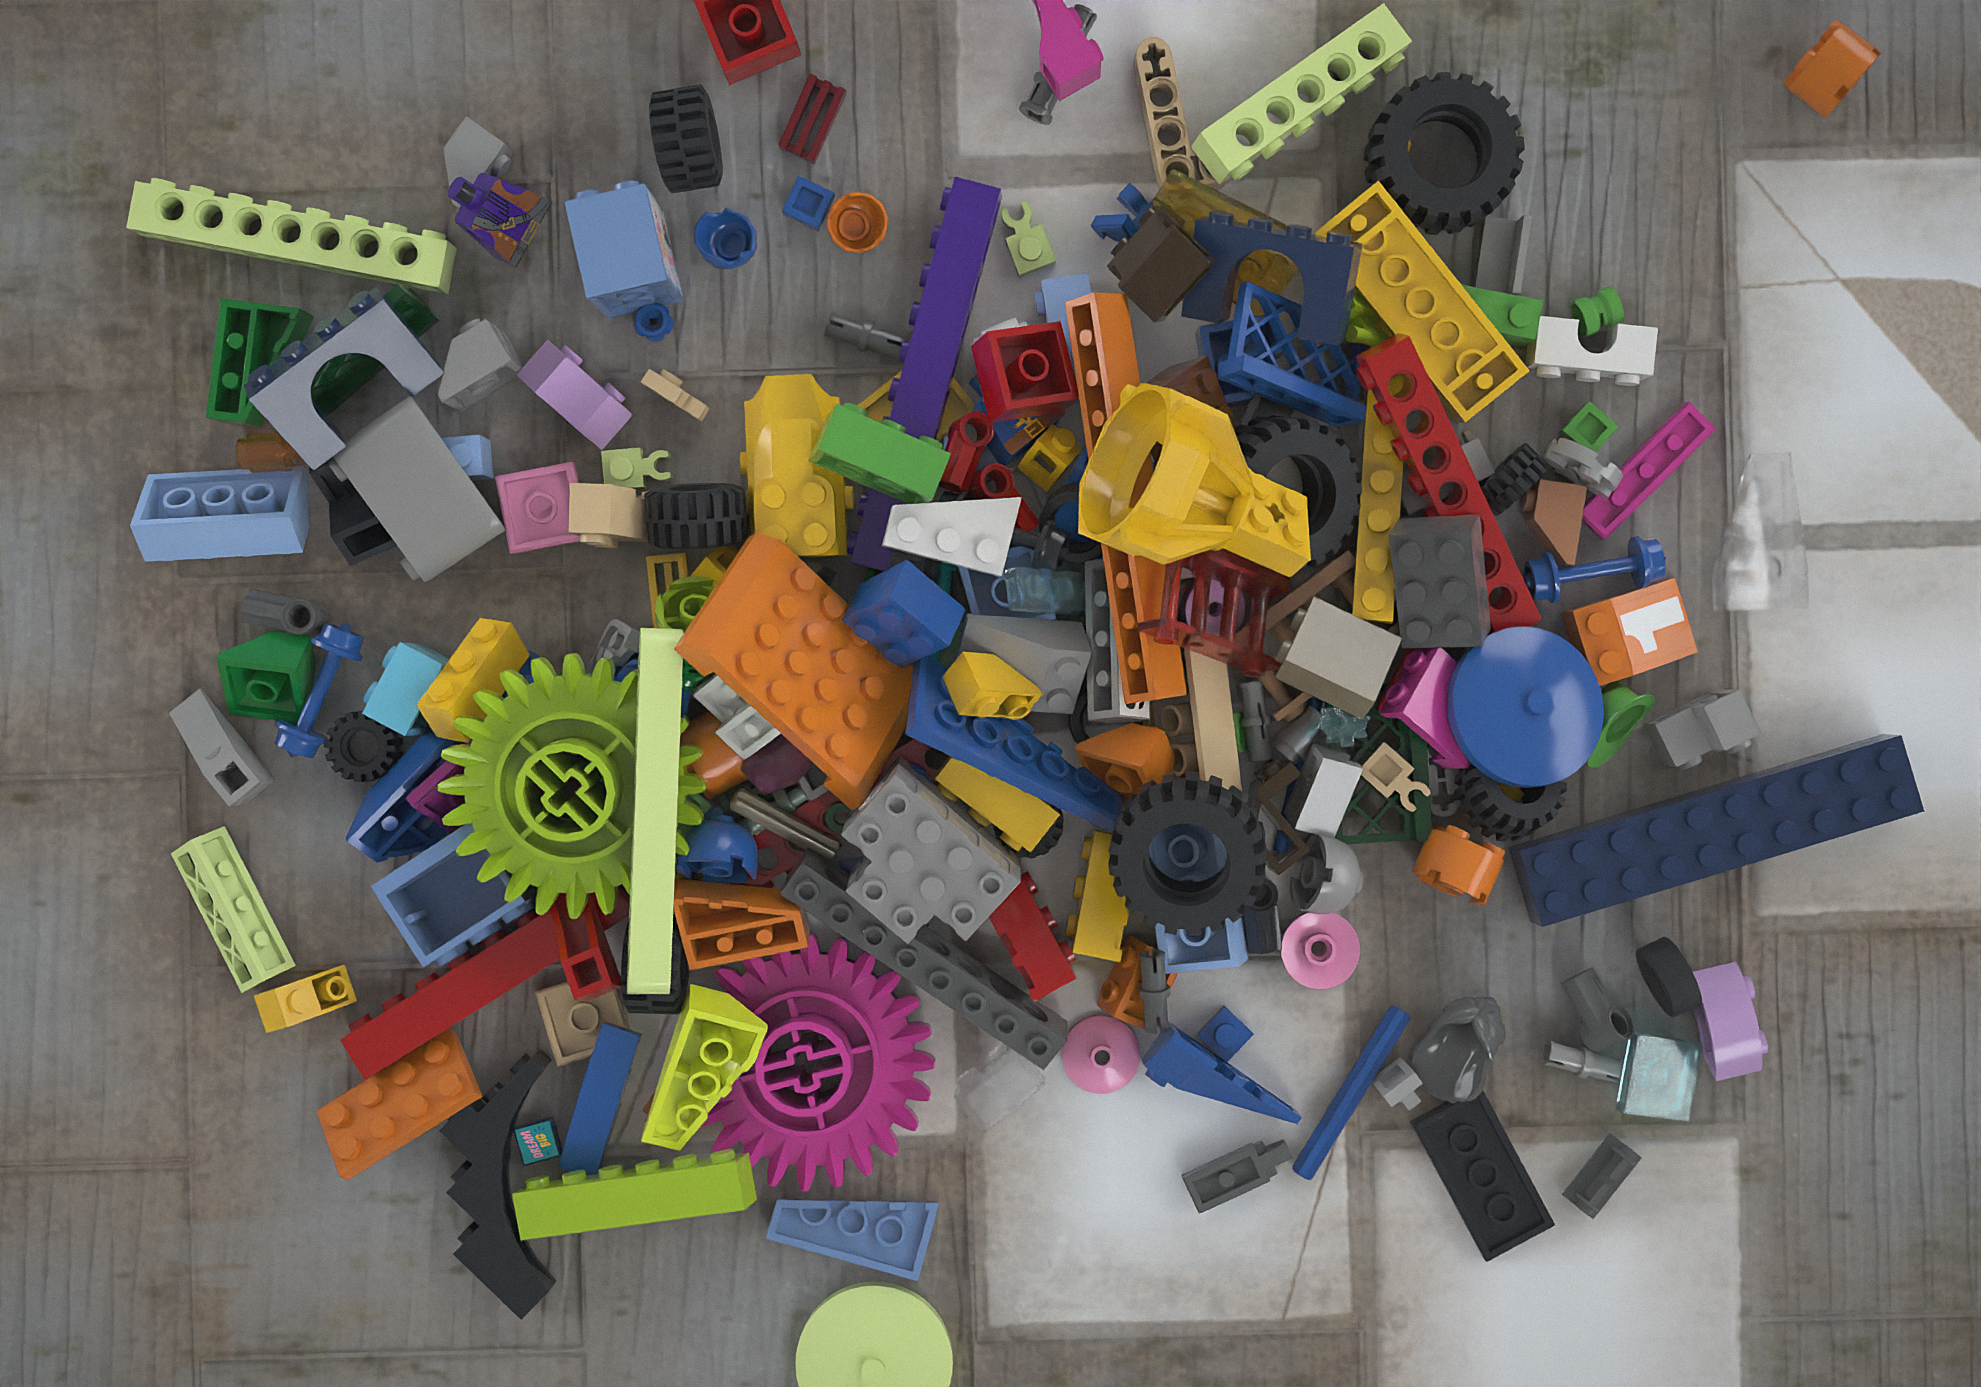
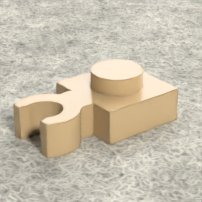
M648 369L641 380V383L648 389L701 422L710 410L707 405L679 388L683 381L662 369L659 375Z
M1385 741L1362 765L1361 775L1386 798L1396 790L1400 794L1402 805L1409 811L1414 812L1417 809L1408 799L1410 791L1414 789L1421 790L1427 797L1431 794L1426 784L1420 781H1411L1408 778L1415 768Z

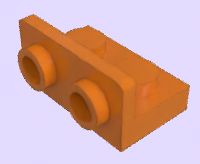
M1129 935L1124 945L1120 947V950H1122L1121 961L1115 963L1108 980L1104 982L1100 989L1097 1006L1116 1019L1144 1029L1143 999L1139 997V987L1142 985L1139 953L1148 950L1149 956H1152V949L1158 950V948ZM1178 973L1165 974L1166 984L1170 986V990Z

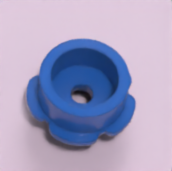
M663 304L644 305L636 313L635 330L640 336H645L648 341L657 342L662 340L665 334L671 332L673 318L669 316V310ZM652 319H657L655 326L650 324Z

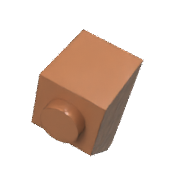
M1539 479L1522 496L1521 510L1526 511L1524 522L1546 552L1550 551L1557 566H1573L1576 560L1587 486Z

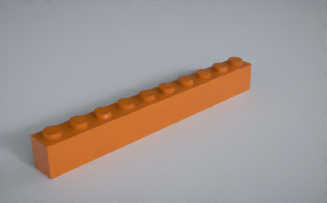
M1094 292L1065 302L1088 461L1105 422L1120 407V393L1122 389L1128 384L1134 387L1140 385L1128 298L1126 294ZM1151 453L1148 454L1138 474L1129 508L1135 507L1154 473ZM1101 543L1125 704L1187 695L1168 565H1163L1142 555L1132 556Z

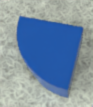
M1129 214L1096 215L1091 224L1092 229L1103 240L1108 236L1114 241L1120 242L1126 236L1131 239L1138 231Z

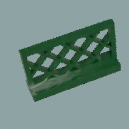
M397 284L384 295L419 338L440 321L411 288L407 290ZM346 353L336 356L323 364L315 374L311 385V399L328 416L385 368V366L379 360L365 354Z
M1389 683L1382 684L1379 693L1385 692ZM1325 702V715L1328 720L1326 723L1327 748L1338 750L1337 741L1348 730L1363 743L1349 759V761L1356 762L1367 749H1370L1373 753L1377 750L1372 743L1387 727L1397 736L1398 747L1395 751L1415 768L1408 778L1411 781L1423 782L1430 790L1427 742L1401 719L1396 718V729L1391 724L1394 718L1385 719L1378 711L1371 707L1369 712L1381 724L1366 739L1351 726L1358 717L1351 715L1346 721L1335 711V706ZM1336 720L1343 725L1338 731L1336 729ZM1360 775L1359 778L1365 784L1349 801L1343 818L1353 809L1368 823L1357 835L1343 836L1341 821L1335 839L1346 844L1428 840L1432 831L1430 795L1427 797L1418 789L1410 791L1408 799L1417 808L1412 812L1407 810L1402 803L1401 807L1395 803L1400 796L1397 791L1391 797L1386 798ZM1369 788L1373 789L1386 801L1372 818L1356 805ZM1390 807H1393L1402 816V832L1387 833L1376 822ZM1373 827V828L1376 829L1380 834H1367V833H1368L1369 830Z

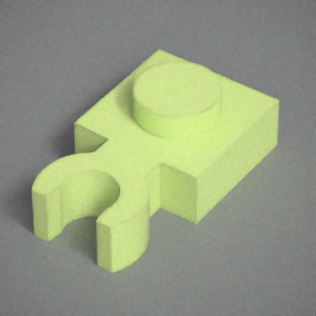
M1026 201L1021 202L1024 216L1020 220L1011 219L1007 208L1002 210L1004 225L1014 231V235L1005 238V242L1019 278L1056 264V259L1043 225L1041 224L1033 228L1030 226L1032 211Z
M640 447L601 451L604 484L640 489L646 488V476H651L658 481H669L673 478L671 472L659 473L656 469V464L659 460L671 458V454L667 451H655L648 458H643V449Z

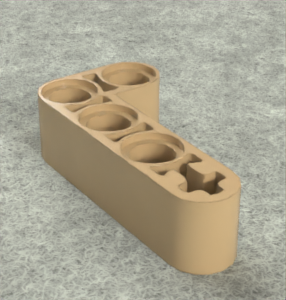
M1150 37L1143 40L1136 51L1134 74L1155 177L1160 192L1169 198H1182L1223 188L1229 179L1219 185L1214 177L1206 172L1205 165L1196 153L1191 150L1172 52L1169 45L1158 37ZM1147 55H1153L1154 60L1159 61L1156 72L1157 77L1153 79L1152 64L1146 60ZM1155 92H1163L1169 97L1171 102L1167 106L1159 107L1151 102L1150 96ZM1164 130H1170L1177 135L1178 142L1172 146L1164 145L1159 141L1158 134ZM1170 169H1179L1185 174L1186 181L1180 185L1172 184L1167 180L1166 172Z

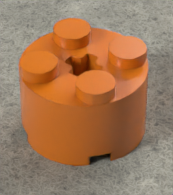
M1835 19L1813 49L1810 48L1794 67L1793 72L1784 81L1783 85L1788 88V91L1826 119L1882 52L1846 24H1842Z
M709 710L690 720V725L680 734V744H696L702 747V756L693 763L686 765L687 772L695 771L698 775L706 778L707 788L703 793L708 800H711L753 777V775L760 772V768L755 754L743 760L715 733L722 722Z
M1435 825L1428 840L1424 841L1411 874L1419 876L1418 880L1456 898L1458 895L1463 896L1464 893L1469 894L1471 897L1468 902L1485 906L1503 866L1505 851L1487 842H1483L1482 845L1473 843L1468 840L1470 837L1468 832L1455 826L1448 825L1447 828Z

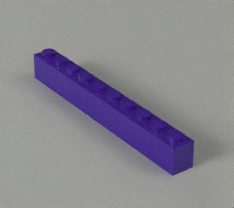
M954 177L952 188L945 187L940 203V210L945 211L941 226H934L929 248L935 249L931 264H924L921 272L919 286L924 287L921 303L914 301L911 309L909 325H913L914 329L911 340L904 339L901 346L898 363H902L904 366L900 379L893 378L888 395V401L894 402L890 417L883 416L882 420L887 419L905 427V434L917 439L920 436H927L937 440L1002 201L1001 188L959 177ZM871 488L869 494L862 493L857 509V516L862 517L859 532L852 531L847 546V554L852 555L850 561L852 564L884 572L890 567L888 560L889 556L893 554V549L884 547L882 544L892 506L906 503Z

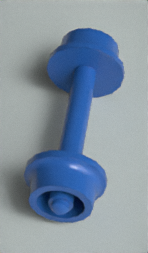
M1639 536L1630 538L1627 557L1557 568L1552 553L1547 551L1542 552L1540 558L1525 562L1524 582L1533 600L1546 599L1550 604L1557 603L1560 599V583L1631 572L1632 579L1639 589L1647 588L1649 582L1664 578L1666 557L1657 539L1642 540Z
M325 622L319 635L316 637L312 636L311 642L327 650V653L297 723L277 719L276 726L279 730L274 743L287 750L290 757L300 755L314 758L320 745L324 744V741H328L326 736L312 730L340 661L342 657L356 661H362L363 659L360 649L364 637L352 632L348 623L337 626Z

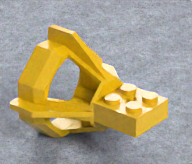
M1141 383L1138 387L1128 384L1122 389L1120 393V407L1105 422L1079 483L1078 534L1132 556L1142 555L1163 565L1210 549L1218 551L1224 548L1291 578L1311 560L1307 497L1260 474H1256L1248 468L1228 414L1167 387ZM1158 441L1163 447L1155 471L1135 507L1129 508L1138 474L1151 449Z

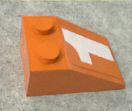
M1675 577L1648 585L1647 588H1638L1560 612L1570 644L1587 660L1596 675L1599 686L1698 653Z

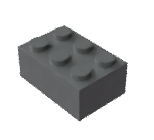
M1480 515L1399 518L1389 534L1402 648L1483 646L1491 625Z

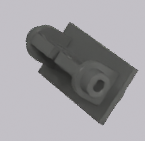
M1609 1133L1562 1195L1587 1216L1594 1219L1641 1160V1157Z

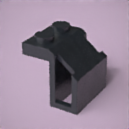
M333 457L314 471L309 466V474L329 502L330 536L350 566L397 546L351 481L347 478L341 482L327 463Z

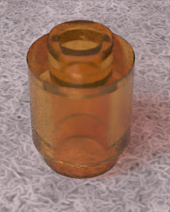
M279 432L247 434L246 438H239L236 442L238 465L242 470L249 469L251 473L291 471L294 463L299 462L300 455Z

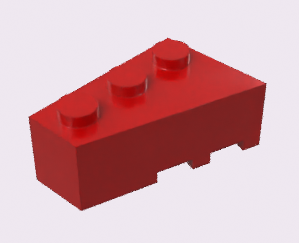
M1026 871L1021 874V882L992 912L989 919L1011 955L1015 968L1019 970L1026 982L1031 998L1036 1002L1076 979L1074 968L1071 964L1077 961V958L1067 940L1061 943L1057 940L1052 929L1057 927L1058 924L1047 905L1040 909L1033 896L1039 890L1029 872Z

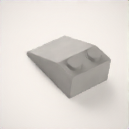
M966 614L954 662L963 651L995 654L1041 689L1043 695L1032 706L1031 711L1073 714L1092 651L1082 622Z

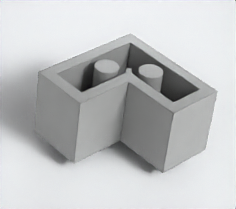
M1713 689L1644 723L1663 765L1679 767L1680 770H1685L1702 762L1700 755L1710 750H1714L1715 753L1727 750L1728 754L1741 751L1751 745L1750 738L1761 733L1740 689Z

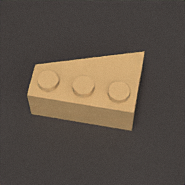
M570 483L568 532L580 536V542L593 545L596 548L618 549L619 541L647 542L644 494L647 492H642V495H636V489L612 484Z

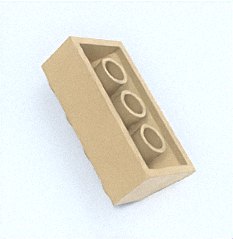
M1223 634L1179 638L1187 695L1151 700L1150 720L1143 721L1144 726H1155L1166 732L1175 755L1173 773L1175 772L1177 779H1186L1187 771L1199 772V780L1209 781L1210 776L1213 775L1222 779V787L1228 790L1230 786L1234 785L1242 792Z

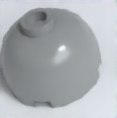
M1315 834L1308 835L1303 842L1310 851L1296 861L1302 862L1299 880L1291 876L1290 887L1293 903L1297 909L1313 914H1330L1343 910L1353 900L1355 894L1360 892L1363 885V873L1360 871V864L1354 850L1346 843L1335 838Z

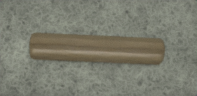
M743 788L736 791L730 801L729 806L733 811L804 849L809 847L827 860L833 858L838 850L839 841L834 837Z

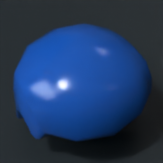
M725 208L719 213L711 214L705 212L702 214L694 227V243L703 259L713 267L734 269L746 264L754 256L757 249V232L748 217Z

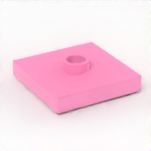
M574 462L495 476L510 554H519L580 542V536L568 532L570 483H579Z

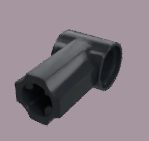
M1266 875L1263 881L1267 887L1265 897L1260 901H1255L1252 906H1244L1243 921L1247 953L1267 954L1282 950L1277 909L1279 893L1276 885Z

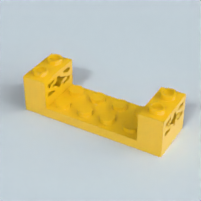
M1379 181L1313 234L1327 237L1328 231L1351 234L1352 242L1363 243L1355 284L1356 290L1393 336L1398 333L1410 336L1444 410L1455 424L1466 423L1530 371Z

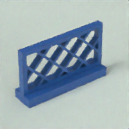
M1248 281L1239 285L1228 360L1218 364L1216 378L1337 428L1364 421L1366 405L1358 403L1361 382L1356 373V369L1360 367L1356 356L1366 351V345L1353 343L1351 357L1347 360L1340 344L1335 346L1323 343L1317 347L1314 341L1301 339L1308 354L1299 359L1290 340L1298 335L1303 306ZM1251 298L1259 301L1265 314L1264 317L1257 321L1250 309ZM1283 311L1289 314L1296 328L1288 334L1278 316ZM1266 322H1269L1278 340L1271 346H1268L1260 329V326ZM1249 333L1259 351V354L1254 357L1243 353L1245 336ZM1279 347L1282 348L1290 365L1285 370L1279 368L1272 354ZM1329 348L1338 366L1330 372L1321 356V352ZM1310 360L1320 377L1315 383L1309 380L1303 368V365ZM1339 373L1342 374L1347 385L1345 395L1339 393L1333 380Z

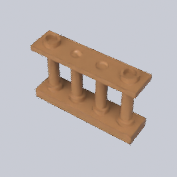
M1349 550L1342 552L1224 640L1226 658H1231L1235 654L1239 660L1244 658L1279 705L1276 710L1269 714L1273 721H1280L1283 718L1286 723L1290 722L1306 709L1302 703L1312 697V695L1301 690L1292 697L1280 680L1275 678V673L1256 648L1259 645L1255 639L1268 631L1271 636L1275 634L1281 643H1283L1285 638L1292 641L1294 633L1289 629L1288 624L1290 621L1286 616L1298 607L1306 610L1313 597L1321 600L1322 598L1318 592L1329 584L1334 589L1338 587L1353 607L1354 582L1351 579L1353 574L1350 568L1356 565V559ZM1399 620L1393 621L1388 626L1382 623H1371L1400 637L1397 634L1400 631Z

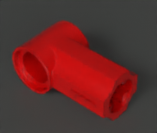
M979 411L969 412L954 421L949 427V440L944 451L951 453L939 482V487L956 493H961L964 490L968 491L984 447L991 441L994 434L993 423H989L988 416L985 413ZM966 423L971 424L977 432L976 441H972L966 436L964 430Z
M999 463L988 465L975 472L968 489L972 500L1021 497L1014 487V477L1011 471ZM986 476L994 480L996 484L995 494L986 488ZM1021 498L1014 527L1030 532L1036 528L1039 521L1024 499Z

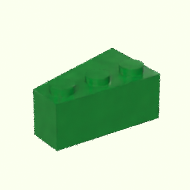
M220 298L205 418L224 424L261 428L266 418L249 401L244 384L247 383L249 375L258 367L263 365L270 366L281 358L282 351L289 344L297 340L302 342L314 316L300 308Z

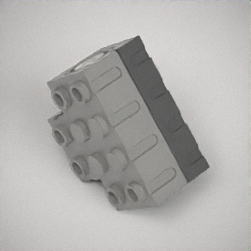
M901 755L872 786L862 806L851 810L847 814L841 835L851 844L854 843L858 846L865 857L863 859L860 858L852 867L845 892L907 944L917 935L919 928L923 924L926 925L934 915L945 924L948 923L952 926L955 932L966 941L1021 882V859L1011 850L1008 851L1003 847L1001 841L981 824L978 825L974 822L971 816L958 804L941 794V790L922 773H917Z

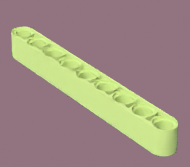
M640 628L627 994H670L683 657L674 650V647L682 637L683 629Z

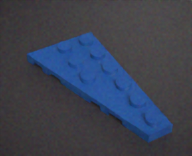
M931 655L914 662L906 735L942 751L956 760L965 762L992 777L1013 785L1025 793L1036 796L1059 809L1084 819L1092 825L1113 833L1118 814L1122 812V795L1087 768L1079 767L1076 769L1061 756L1063 750L1052 741L1046 746L1031 734L1034 728L1023 719L1012 720L1010 718H981L978 716L959 715L942 678L948 669L933 659Z

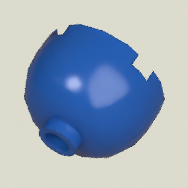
M713 815L710 820L694 825L686 832L685 839L690 850L687 856L678 854L676 863L677 872L683 876L691 878L693 871L704 874L703 881L725 884L747 883L748 875L753 880L757 878V844L753 835L742 825L736 824L733 817Z

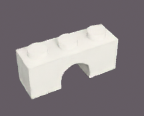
M1540 316L1536 340L1527 345L1525 365L1529 370H1537L1536 376L1559 378L1561 373L1576 374V380L1598 382L1600 377L1615 378V384L1637 386L1639 381L1653 376L1658 328L1617 324L1607 330L1605 348L1602 353L1597 354L1591 353L1581 346L1578 340L1579 320Z

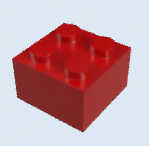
M693 0L729 86L801 56L798 42L780 0Z
M1061 321L987 331L971 346L989 423L1063 412L1079 400L1078 388Z

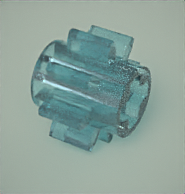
M1335 706L1321 707L1323 714L1320 724L1317 726L1327 735V743L1340 742L1341 747L1354 746V737L1364 738L1367 736L1365 729L1370 716L1366 715L1362 720Z

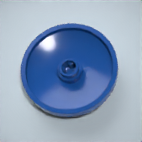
M1512 627L1488 635L1483 646L1470 647L1460 658L1451 675L1447 692L1448 720L1459 748L1479 771L1493 780L1506 785L1522 788L1540 787L1569 777L1589 759L1596 748L1602 731L1604 718L1603 698L1598 680L1591 666L1572 644L1562 637L1543 629Z

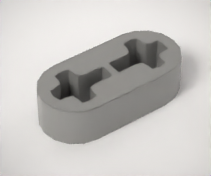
M1427 744L1429 759V757L1435 755V749L1430 744ZM1428 762L1431 814L1440 817L1451 816L1458 811L1461 805V800H1455L1454 791L1460 787L1454 784L1455 776L1459 773V769L1441 768L1442 777H1438L1436 766L1430 765ZM1438 782H1442L1443 792L1451 795V801L1445 803V809L1441 810L1440 805L1432 802V797L1439 795Z

